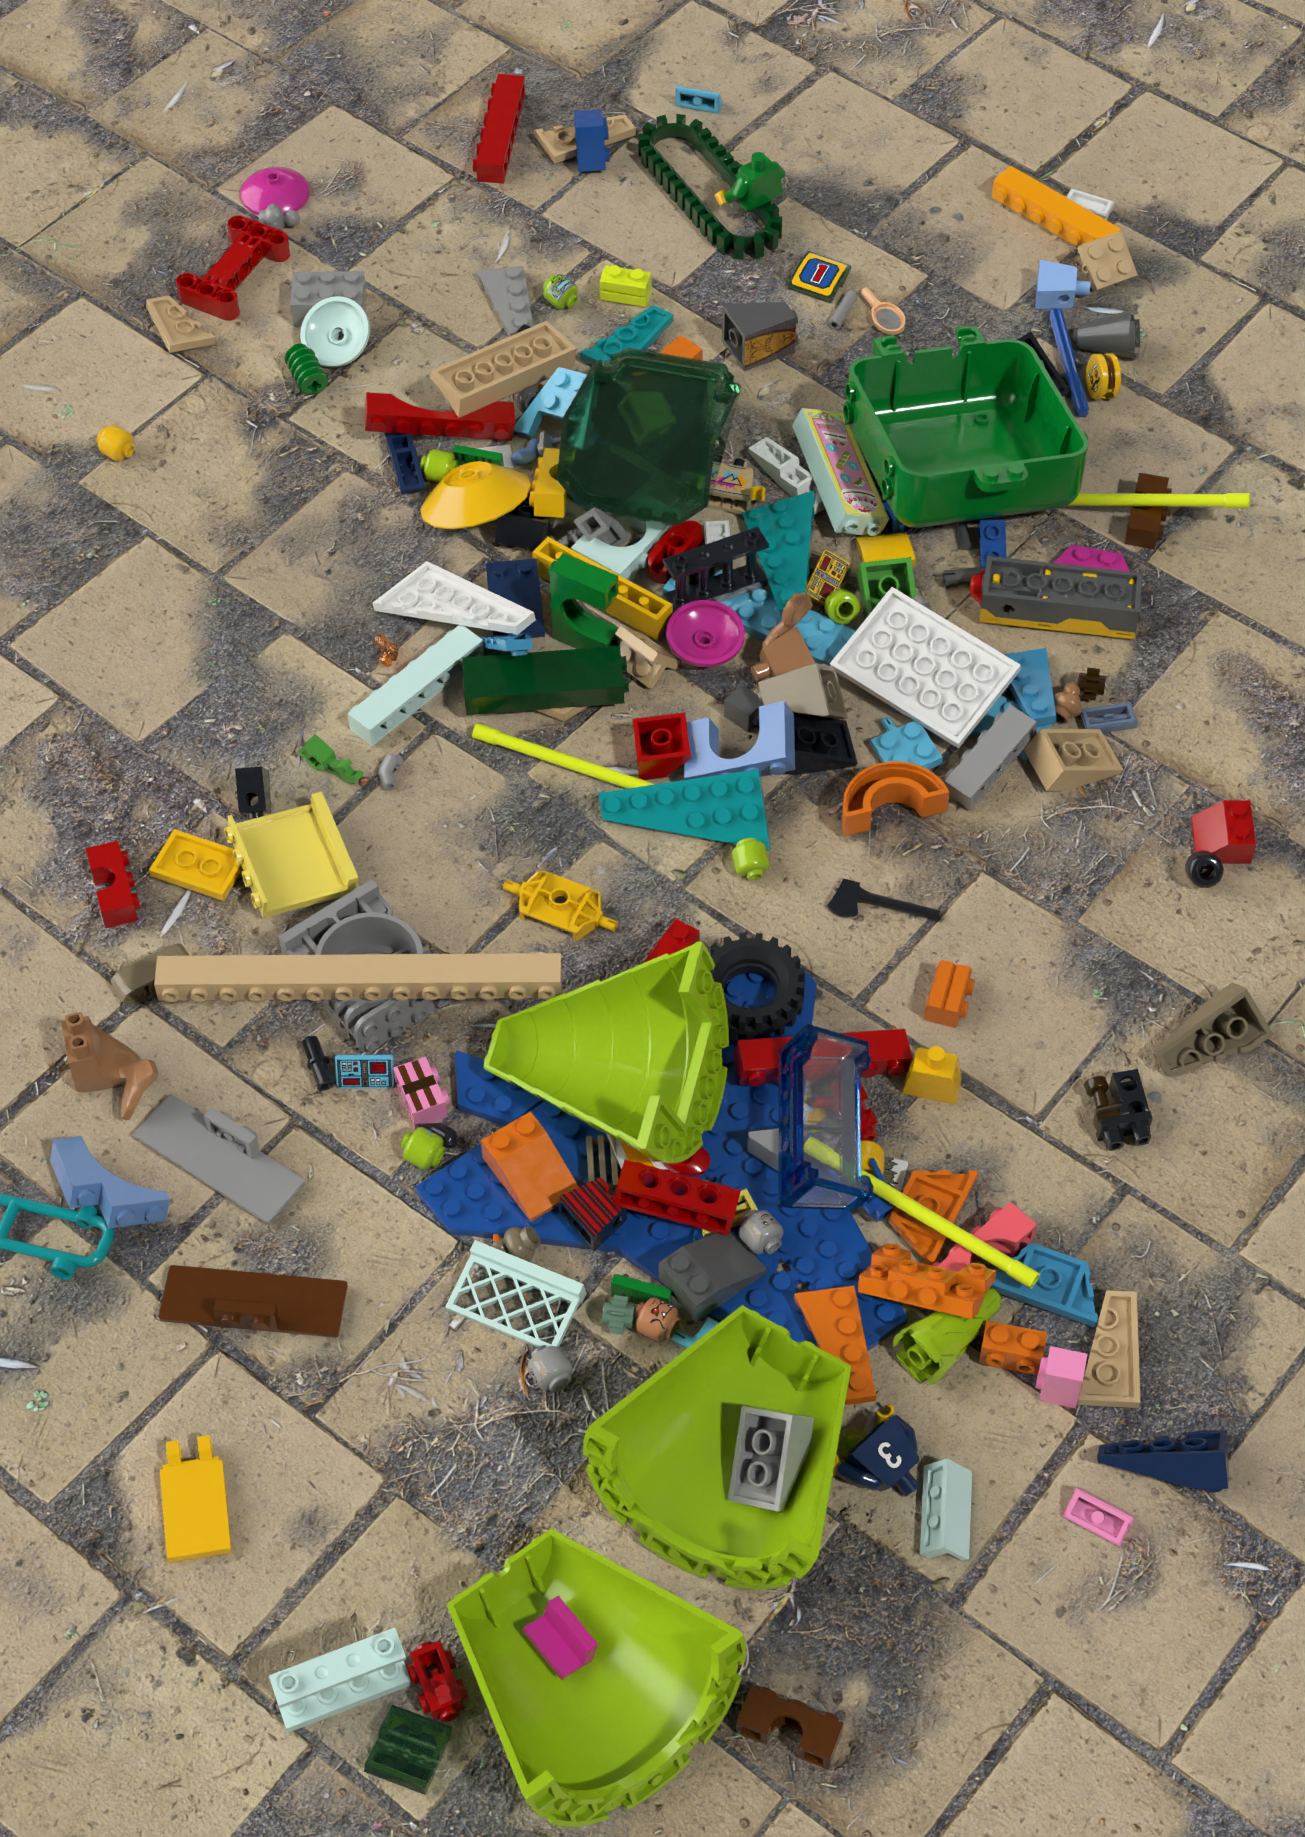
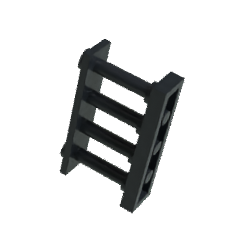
M759 527L664 558L663 563L673 580H675V590L663 593V599L673 604V613L681 606L693 601L712 600L722 602L768 586V579L756 561L757 552L769 548V543ZM746 556V565L733 569V560ZM723 564L722 573L709 578V568ZM699 572V581L686 585V576Z

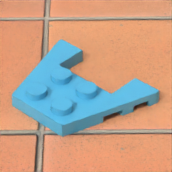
M558 367L517 421L514 431L534 438L544 415L570 421L574 424L564 445L570 449L585 452L588 449V443H586L587 433L591 432L592 424L589 422L591 410L595 409L599 380L591 375Z

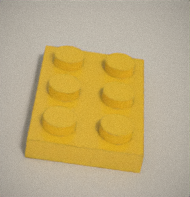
M174 829L150 867L149 873L151 877L224 901L243 868L242 865L236 864L233 848Z

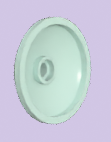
M339 296L326 298L315 304L306 314L301 326V343L315 352V356L318 358L321 366L330 368L341 367L354 361L363 352L369 339L370 324L367 314L355 301ZM344 334L343 339L338 341L339 336Z

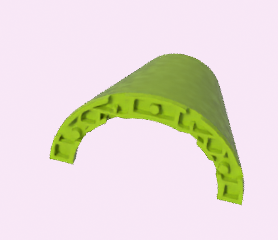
M742 1305L589 1425L583 1440V1455L589 1459L590 1464L586 1471L592 1486L605 1507L622 1527L628 1522L641 1534L638 1541L672 1565L702 1579H705L708 1574L726 1579L724 1585L734 1588L765 1590L787 1586L791 1579L795 1577L801 1579L806 1575L819 1556L851 1366L840 1358L816 1347L812 1342L806 1340L796 1342L792 1340L789 1331L785 1327L775 1324L761 1316L758 1312ZM742 1406L768 1408L814 1417L810 1450L782 1512L728 1501Z
M552 1528L544 1534L537 1536L529 1545L516 1554L509 1556L501 1572L497 1574L492 1572L484 1574L479 1581L465 1591L455 1595L446 1604L526 1803L540 1818L545 1817L553 1825L580 1827L608 1820L610 1817L607 1812L622 1805L628 1811L663 1788L690 1763L687 1754L695 1747L699 1740L704 1745L710 1740L727 1714L742 1679L737 1673L738 1666L745 1662L746 1643L745 1636L739 1629ZM558 1595L598 1643L592 1662L563 1680L559 1678L522 1631L523 1627L543 1616L548 1602Z

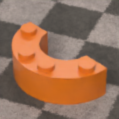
M890 761L872 765L858 773L845 790L842 808L843 834L848 836L869 831L871 814L878 807L886 803L906 804L915 809L921 818L947 812L949 790L937 775L913 763Z

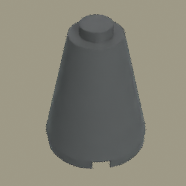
M1132 309L1079 324L1078 329H1074V344H1078L1079 349L1105 354L1113 353L1116 356L1132 359L1138 358L1139 353H1135V347H1140V320L1134 318V315L1139 314L1138 310Z

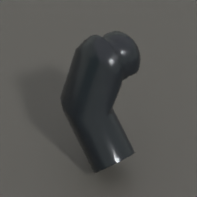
M443 1123L419 1124V1127H424L441 1136L444 1147H456V1137L458 1135L452 1128Z

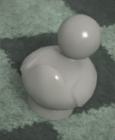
M275 203L270 204L265 210L259 212V222L279 230H283L286 224L288 226H296L300 221V216L296 211L289 210L284 214L280 206Z

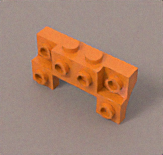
M885 1244L872 1254L871 1266L859 1275L858 1292L973 1319L979 1313L987 1291L995 1282L996 1270L988 1269L980 1263L967 1264L959 1272L939 1266L927 1265L911 1260V1251L901 1249V1246L897 1244Z

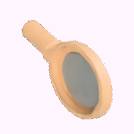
M868 287L863 288L861 294L871 305V318L874 325L888 335L901 333L906 323L905 315L901 309L892 303L880 302Z

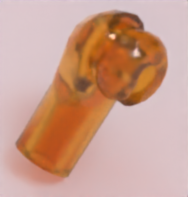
M380 633L375 637L374 644L383 652L379 657V661L385 666L390 667L393 661L397 660L399 649L395 643Z

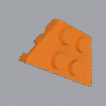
M914 1170L902 1193L955 1224L978 1177V1171L969 1170L968 1174H951V1170H939L937 1172ZM895 1206L890 1215L889 1224L927 1265H933L937 1261L947 1237Z

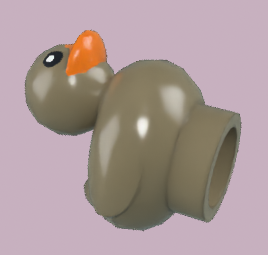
M526 1226L523 1229L512 1227L505 1232L504 1238L498 1234H493V1240L489 1246L506 1253L510 1252L511 1255L529 1262L535 1254V1249L541 1245V1241L537 1232L531 1226Z

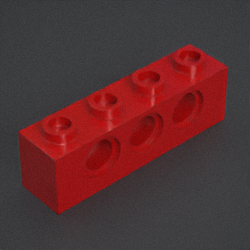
M625 1159L613 1205L729 1236L741 1190Z

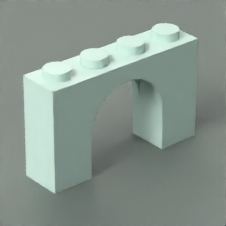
M648 495L616 514L617 520L643 534L644 537L640 541L630 546L616 547L606 544L597 538L588 541L583 535L571 549L633 582L640 570L648 566V554L655 544L677 521L679 522L678 511Z

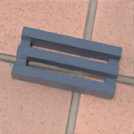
M1131 702L1082 709L1078 715L1079 719L1082 720V728L1100 729L1102 733L1137 728L1138 724Z

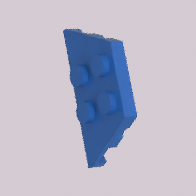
M456 1051L455 1064L459 1111L506 1126L539 1106V1103L543 1101L523 1088L515 1086L484 1069V1059Z

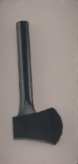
M844 878L837 892L827 905V908L833 914L846 918L858 915L857 903H869L938 921L940 916V910L874 894L861 888L860 882Z

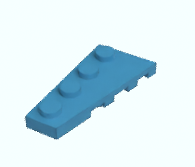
M530 633L478 636L483 640L484 648L511 651L512 656L527 655V650L533 649Z
M1046 648L1005 654V656L1021 665L1020 672L1008 686L1021 712L1035 720L1037 727L1055 724L1056 710Z

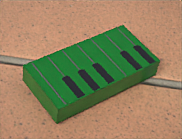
M455 445L452 451L455 460H458V466L477 461L504 466L502 453Z
M619 1274L613 1275L611 1297H614V1295L628 1297V1302L635 1304L646 1303L650 1298L657 1297L672 1305L671 1289Z

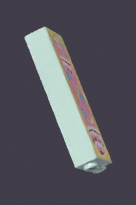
M802 408L792 427L835 533L866 536L880 535L889 521V517L859 445L849 425H845L843 412Z

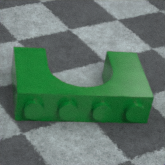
M562 553L557 561L551 563L548 570V575L550 576L549 593H551L550 610H552L551 627H553V639L576 649L619 646L620 637L615 634L619 627L590 615L577 602V600H581L606 611L619 593L618 575Z

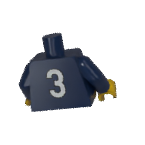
M886 1404L885 1413L887 1415H882L876 1410L875 1419L878 1425L842 1457L845 1462L840 1463L839 1457L836 1454L833 1476L838 1475L852 1484L872 1491L878 1490L881 1492L895 1484L906 1497L920 1485L909 1472L919 1462L915 1430L900 1416L894 1415V1407L891 1404Z

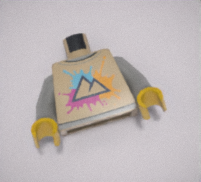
M735 459L732 465L721 463L715 471L710 472L706 476L699 474L691 475L688 488H696L700 492L704 491L705 508L742 514V512L752 509L753 500L765 502L766 488L761 486L758 479L754 478V470L747 468V462L743 459Z

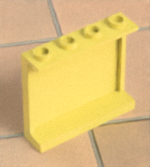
M322 791L311 794V804L239 823H235L232 815L228 816V827L224 828L226 840L228 843H233L235 862L237 865H242L244 884L246 887L250 886L252 890V904L255 909L259 908L263 918L340 898L358 888L359 877Z

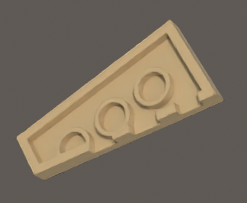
M626 115L607 118L609 140H604L605 146L636 135V128ZM563 125L554 126V130L551 131L535 130V138L555 164L577 156L575 127L564 128Z
M1106 1290L1077 1405L1139 1408L1141 1401L1137 1292Z

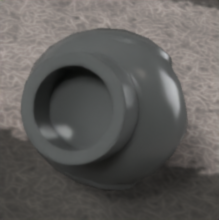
M539 383L528 386L519 393L517 404L522 413L526 411L544 387L543 384Z

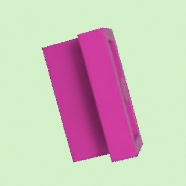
M559 1595L548 1602L543 1616L522 1629L523 1633L561 1680L592 1662L598 1647V1643Z

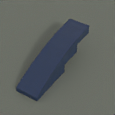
M384 432L400 493L405 494L426 490L411 434Z

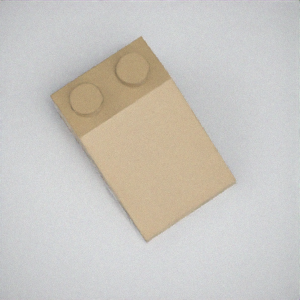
M1040 729L1024 749L1046 791H1068L1121 774L1123 771L1122 766L1100 729Z

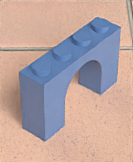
M785 701L759 706V737L757 742L746 754L734 759H724L719 756V729L709 717L687 722L691 759L684 763L685 780L760 769L761 777L772 774L781 775L787 771L795 770L794 713Z

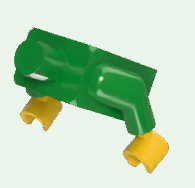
M755 152L751 156V162L738 169L737 179L732 190L727 191V189H724L714 196L719 206L736 201L748 212L783 195L781 179L785 177V170L776 161H771L764 153Z

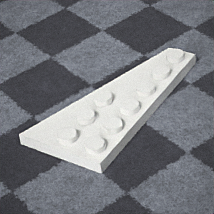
M428 561L373 602L374 610L379 612L517 635L536 621L533 611Z

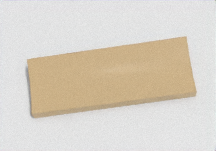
M544 321L431 370L430 379L442 391L456 415L460 418L519 392L528 386L550 378L558 367L565 369L574 367L577 348L548 321Z

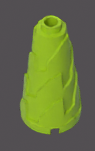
M989 1288L979 1313L973 1319L935 1311L926 1318L901 1330L893 1339V1348L898 1344L900 1345L901 1351L896 1356L904 1369L920 1383L925 1379H929L927 1385H934L941 1380L947 1370L965 1352L968 1344L985 1328L986 1320L990 1321L1000 1310L1001 1298L998 1292L993 1288Z

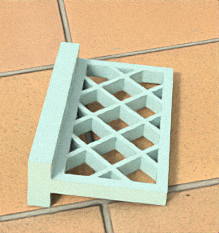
M475 1240L470 1249L471 1255L445 1306L446 1310L537 1348L542 1345L559 1347L579 1303H583L587 1294L584 1284ZM474 1265L487 1269L489 1278L473 1284L470 1274ZM491 1271H493V1272H495V1273H498V1274L492 1276ZM506 1277L514 1280L517 1289L500 1295L495 1282ZM468 1280L469 1286L464 1287ZM518 1282L524 1284V1286L519 1287ZM492 1283L496 1297L480 1303L475 1289ZM533 1288L541 1291L544 1300L527 1306L522 1293ZM472 1291L476 1301L475 1305L465 1309L456 1305L460 1295ZM545 1293L551 1295L552 1297L547 1298ZM519 1294L524 1308L507 1314L502 1301ZM558 1300L571 1303L566 1313L557 1317L553 1316L549 1304ZM499 1302L503 1316L493 1320L486 1318L482 1308ZM546 1306L551 1319L534 1325L529 1312ZM479 1310L480 1315L474 1313V1311ZM526 1313L531 1327L521 1331L512 1329L509 1320ZM506 1321L508 1327L500 1323ZM562 1321L558 1329L557 1323ZM554 1325L557 1334L552 1344L541 1341L536 1331ZM533 1332L535 1338L532 1337V1336H529V1335H527V1334H530V1333Z

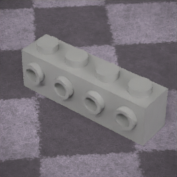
M1012 705L1005 712H999L994 719L993 726L988 731L984 730L980 734L977 744L973 749L966 750L961 757L960 764L955 769L951 768L945 775L944 782L949 790V796L971 811L1034 738L1037 722Z

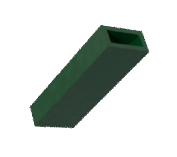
M620 646L528 652L527 655L519 656L501 654L462 657L466 715L625 703L624 693L629 692L628 677H623V672H627L626 656H621Z

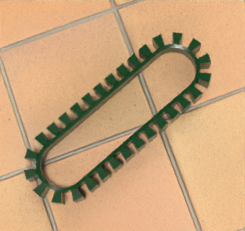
M676 114V123H668L666 115L657 117V128L649 122L642 127L643 134H639L638 138L641 164L646 169L648 168V172L652 177L656 176V181L660 186L663 185V189L667 194L670 193L671 199L675 203L678 201V207L682 211L685 210V215L690 220L692 219V223L696 228L700 227V232L704 237L707 236L709 243L712 246L717 243V251L725 255L731 247L734 249V259L744 260V251L752 250L754 258L758 259L764 257V245L772 252L778 247V238L782 239V216H779V208L775 203L772 204V200L752 210L766 226L761 233L749 237L734 235L722 225L654 147L658 141L668 137H679L689 140L733 188L737 179L738 169L741 165L737 161L734 162V157L729 152L726 153V148L722 144L719 145V140L712 136L711 131L707 127L702 130L701 121L695 118L690 126L686 125V115Z

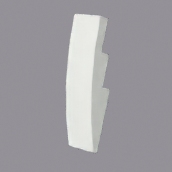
M768 437L748 448L750 455L763 470L791 497L814 490L816 497L813 509L814 515L825 509L812 474L799 465V458Z

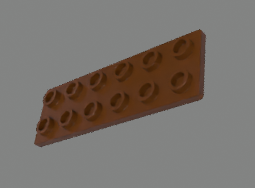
M171 1265L158 1317L161 1322L337 1338L339 1336L348 1284L347 1281Z

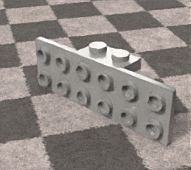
M172 1094L160 1104L134 1133L135 1139L268 1225L271 1224L305 1185L302 1177L260 1151L257 1134L251 1128L238 1125L228 1113L224 1111L220 1113L212 1107L203 1115Z

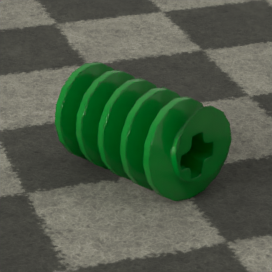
M302 343L291 346L286 351L284 359L298 389L306 395L322 392L328 385V378L318 362L315 352Z

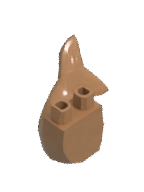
M82 1012L66 1015L65 1021H61L67 1060L77 1091H99L125 1084L121 1114L122 1119L130 1120L142 1093L158 1076L155 1062L148 1059L141 1060L139 1055L131 1048L93 1025L89 1016L83 1017Z

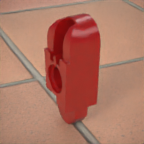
M677 521L655 544L648 554V576L653 582L666 584L671 578L669 571L663 563L664 558L694 549L703 540L700 523L686 521L679 524Z

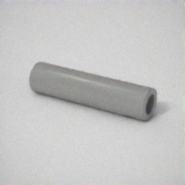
M849 290L845 294L829 321L831 329L838 330L858 297L855 291Z

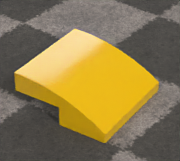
M906 532L856 537L858 554L862 562L911 557L912 567L915 566L914 551Z

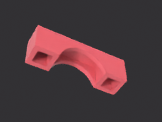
M1010 1202L1003 1209L1001 1207L997 1208L990 1215L989 1221L982 1227L980 1225L976 1226L970 1234L1000 1252L1014 1257L1034 1239L1037 1224ZM956 1244L949 1251L944 1261L941 1263L935 1262L932 1266H939L959 1272L967 1264L973 1263L979 1256Z

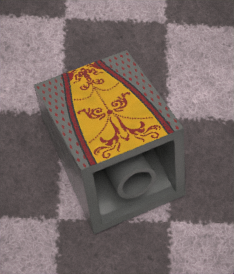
M786 302L740 303L722 306V342L744 371L795 353L798 317L796 312L791 310Z

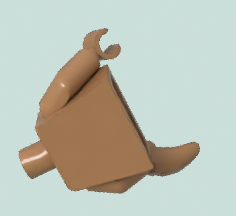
M796 593L789 599L782 612V621L772 628L763 641L762 650L759 655L762 663L751 667L752 675L756 681L767 677L772 678L815 663L796 626L813 606L810 601L811 598L807 594Z

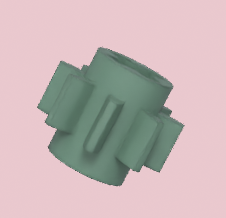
M614 1295L612 1302L604 1303L602 1325H609V1333L623 1335L625 1327L633 1328L635 1305H628V1297Z

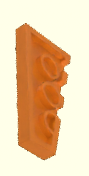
M855 1286L794 1293V1300L802 1311L805 1318L804 1321L809 1331L812 1332L817 1347L840 1358L851 1366L845 1405L876 1401V1391Z

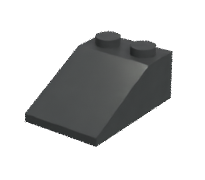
M730 1230L729 1236L715 1233L684 1245L659 1262V1281L666 1288L672 1290L673 1297L697 1323L765 1275L768 1270L740 1238Z

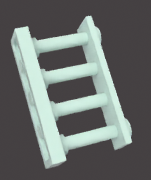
M396 1628L269 1675L287 1733L411 1686V1679L404 1663L406 1656Z

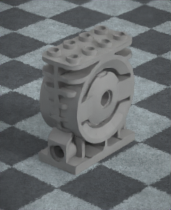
M373 879L279 935L282 955L432 954L428 947H422L421 941L414 929L393 915V908L380 895L379 886ZM322 999L327 1013L341 1028H346L348 1037L352 1041H356V1046L361 1052L375 1051L388 1039L399 1036L404 1029L415 1022H421L429 1013L437 1008L446 1006L451 1001V999H408L404 1001L397 999H379L376 1001L367 999H351L348 1001Z

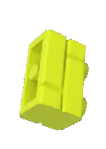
M605 265L600 278V300L647 307L652 292V273L642 271L641 269L633 270L621 268L617 265Z

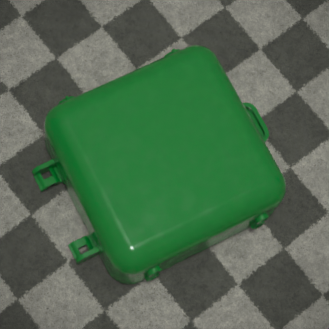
M962 326L955 329L956 338L960 344L958 353L955 356H952L953 347L947 346L915 350L913 361H907V355L903 352L900 344H897V338L895 335L874 338V356L859 358L850 365L848 382L845 385L846 403L843 405L845 425H849L882 490L883 500H887L894 516L902 524L908 527L920 528L1056 509L1071 504L1079 495L1089 445L1088 436L1082 431L1045 369L1044 362L1039 359L1035 350L1027 343L1014 339L985 341L977 326Z

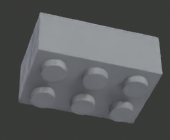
M364 271L293 272L290 300L293 326H302L309 310L318 302L330 297L349 298L358 303L365 311L367 291Z

